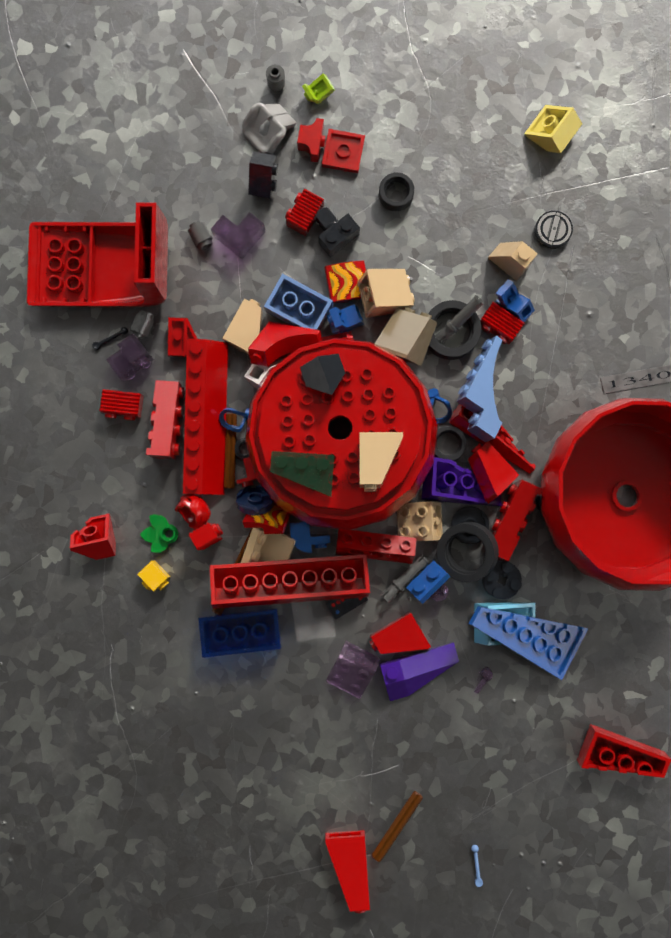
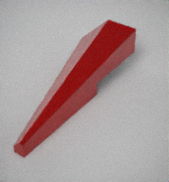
M459 404L453 411L449 423L484 445L486 442L467 430L470 424L469 419L474 413ZM501 425L496 437L490 440L489 443L502 457L530 474L535 470L536 465L531 464L523 456L525 452L515 447L512 443L514 439Z

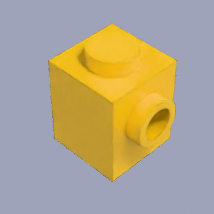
M155 560L151 561L137 574L143 580V586L149 591L151 589L153 591L158 589L161 591L169 584L167 580L170 578V575Z

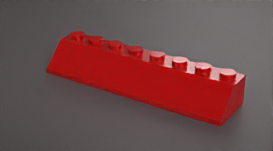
M187 339L183 494H225L226 428L221 425L219 415L220 412L227 408V342L208 339Z
M367 554L210 565L211 605L213 609L368 597L370 585Z

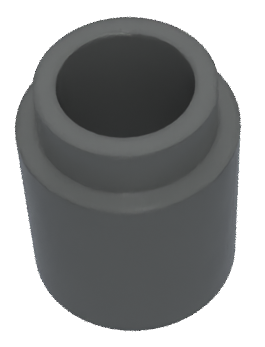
M271 65L266 70L267 85L271 90L280 91L285 86V72L280 65Z
M195 221L190 224L188 233L196 248H199L200 251L210 248L213 245V238L205 223Z
M140 310L139 314H136L130 331L133 332L132 336L141 340L143 337L148 338L154 324V315Z

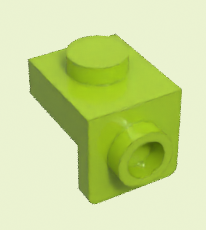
M324 73L310 85L304 84L302 86L305 90L304 96L306 99L318 105L335 91Z

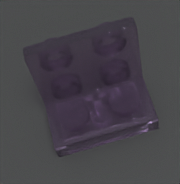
M345 641L326 681L357 698H361L377 670L380 658Z

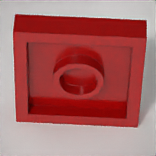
M329 129L322 167L358 174L365 135Z

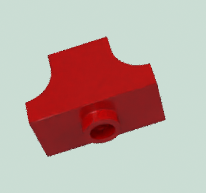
M316 118L312 125H300L297 140L298 150L307 152L311 157V162L319 161L320 149L325 146L326 136L323 135L324 119Z

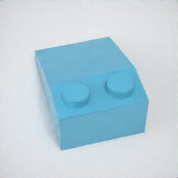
M533 602L474 603V612L480 606L536 618V608ZM474 627L475 643L487 646L502 645Z

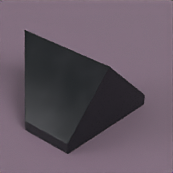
M339 354L317 356L300 367L306 387L330 395L334 393L344 374H346Z

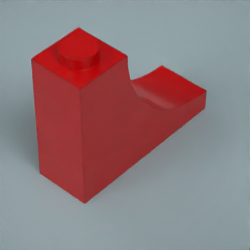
M269 321L248 347L251 364L269 367L276 359L294 352L297 348L321 342V331Z

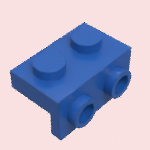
M433 561L406 588L423 604L450 576Z

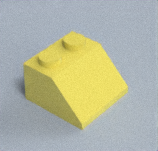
M545 105L524 134L546 151L562 153L581 127L582 122L574 108Z

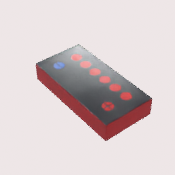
M368 598L336 599L326 602V605L336 620L368 601Z

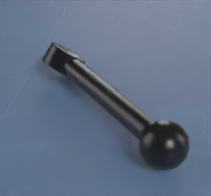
M122 327L121 331L111 335L110 337L100 341L99 343L94 342L92 344V347L95 350H99L101 345L120 336L121 334H127L128 329L126 327Z

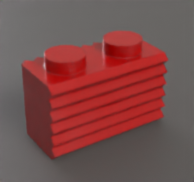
M304 189L302 193L299 192L294 200L296 204L292 209L289 208L285 219L288 227L306 236L316 220L317 212L324 206V199Z
M492 302L480 320L481 329L488 334L491 332L501 338L502 344H510L524 325L523 321L495 302Z
M103 389L99 411L105 414V418L116 419L117 416H123L124 420L135 421V418H141L144 396L140 393Z
M207 522L206 525L203 524V527L196 528V531L189 532V536L197 550H204L223 539L221 536L223 531L219 524Z

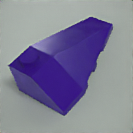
M434 457V464L423 482L422 499L438 502L501 506L502 493L488 504L471 470L456 465L457 463L452 460Z
M454 642L379 663L389 700L393 701L410 696L458 663L459 659Z

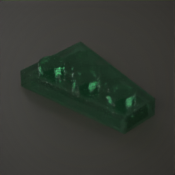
M272 451L271 473L332 497L334 455Z

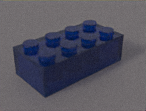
M278 608L209 615L198 618L202 658L282 648Z

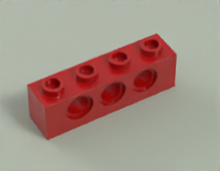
M339 529L336 555L367 554V559L412 564L415 557L416 538Z

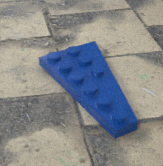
M480 606L476 608L468 623L560 680L563 679L588 631V628Z

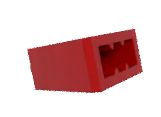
M487 441L484 445L479 443L471 450L473 454L468 458V461L483 496L489 504L519 474Z
M411 612L406 613L371 634L372 640L369 641L374 651L379 650L380 654L431 648Z

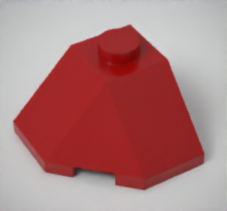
M110 514L89 518L85 522V527L71 534L70 550L72 552L95 560L115 556L116 541Z

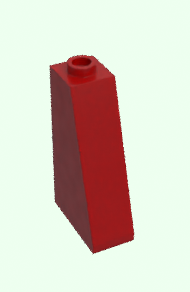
M365 831L325 833V843L349 910L358 914L365 913L367 910H370Z

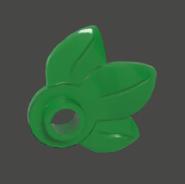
M153 514L149 516L152 526L143 530L140 536L145 541L152 543L151 552L160 553L166 550L169 543H173L178 539L179 531L174 525L169 524L164 516ZM168 530H171L173 533L170 538L166 536Z

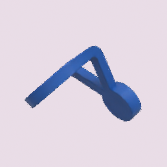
M436 388L428 390L431 405L433 406L434 401L437 400L444 403L448 410L446 416L436 418V422L440 424L448 421L452 416L450 402L439 397V391Z
M226 408L220 412L219 421L224 428L238 433L243 429L246 420H248L250 408H247L245 413L232 408ZM231 412L244 417L240 426L229 425L225 421L224 414Z

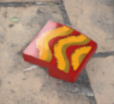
M364 260L337 263L324 267L329 297L333 300V303H346L350 300L361 299L357 282L366 271Z
M274 502V507L265 514H246L243 519L244 528H263L264 534H283L291 514L279 508Z

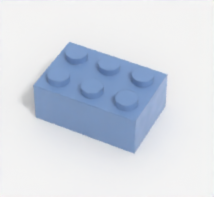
M282 273L264 305L266 313L288 325L320 330L327 315L330 313L329 309L333 307V300Z

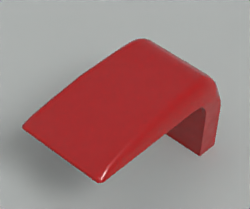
M136 202L135 222L30 223L27 275L28 305L149 307L164 303L167 297L168 224L157 203Z

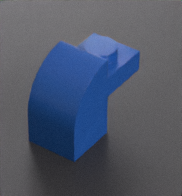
M509 279L496 292L498 297L496 303L523 322L535 311L531 300L519 294L514 282Z
M355 304L342 310L337 307L329 309L330 314L327 315V319L333 334L344 333L364 325L359 308Z
M305 522L290 523L291 538L296 541L295 546L303 552L312 553V545H315V548H325L327 543H331L330 535L311 537L310 525Z

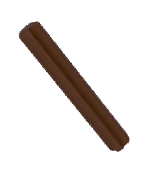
M233 413L227 414L226 422L229 425L237 426V415ZM226 429L224 488L233 489L235 487L236 432Z
M417 791L412 793L372 853V857L376 861H382L422 801L423 797Z

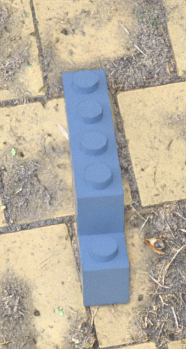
M498 336L490 340L487 339L481 347L483 350L474 361L475 366L467 374L466 379L468 380L458 392L459 397L456 401L474 413L469 419L470 424L467 430L484 442L494 439L503 423L499 420L493 391L495 360L502 343V339Z

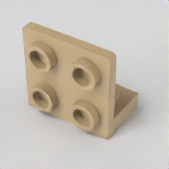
M441 502L407 503L397 511L398 536L416 538V541L440 540L443 535Z
M253 528L241 563L289 560L296 541L284 534H264L263 528Z

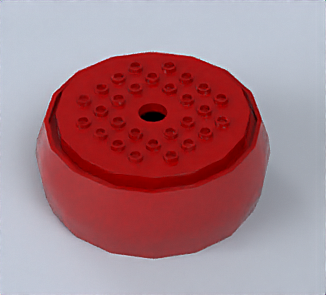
M332 338L297 348L268 371L250 402L245 440L255 478L279 508L311 526L352 530L386 520L416 496L434 464L438 425L427 388L403 359L372 342ZM339 354L346 374H344L334 393L330 395L306 387L300 367L317 356ZM344 417L351 422L352 432L346 439H335L329 434L328 427L334 418ZM360 432H403L402 442L381 488H377L376 492H364V488H360Z
M619 398L584 412L557 438L541 474V512L555 546L584 575L618 590L661 591L671 587V402L664 399ZM623 485L631 486L637 494L635 503L630 507L622 506L617 500V491Z

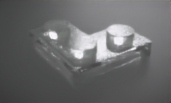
M311 601L291 603L298 642L336 635L333 615L314 618Z

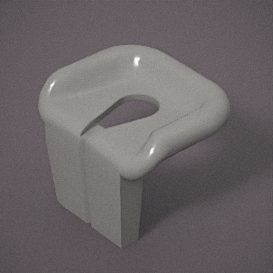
M256 103L250 108L244 118L242 131L244 136L260 153L265 152L271 155L284 138L286 130L293 128L297 122L280 104ZM268 120L271 124L267 135L263 136L260 133V126Z

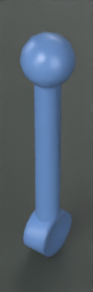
M472 845L471 851L474 853L476 870L475 884L477 887H481L483 881L480 878L477 852L479 847Z

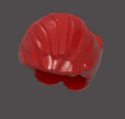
M195 494L183 495L180 498L179 504L174 509L176 513L179 512L182 515L183 519L193 530L199 529L200 526L202 527L211 516L208 504H206L203 498Z

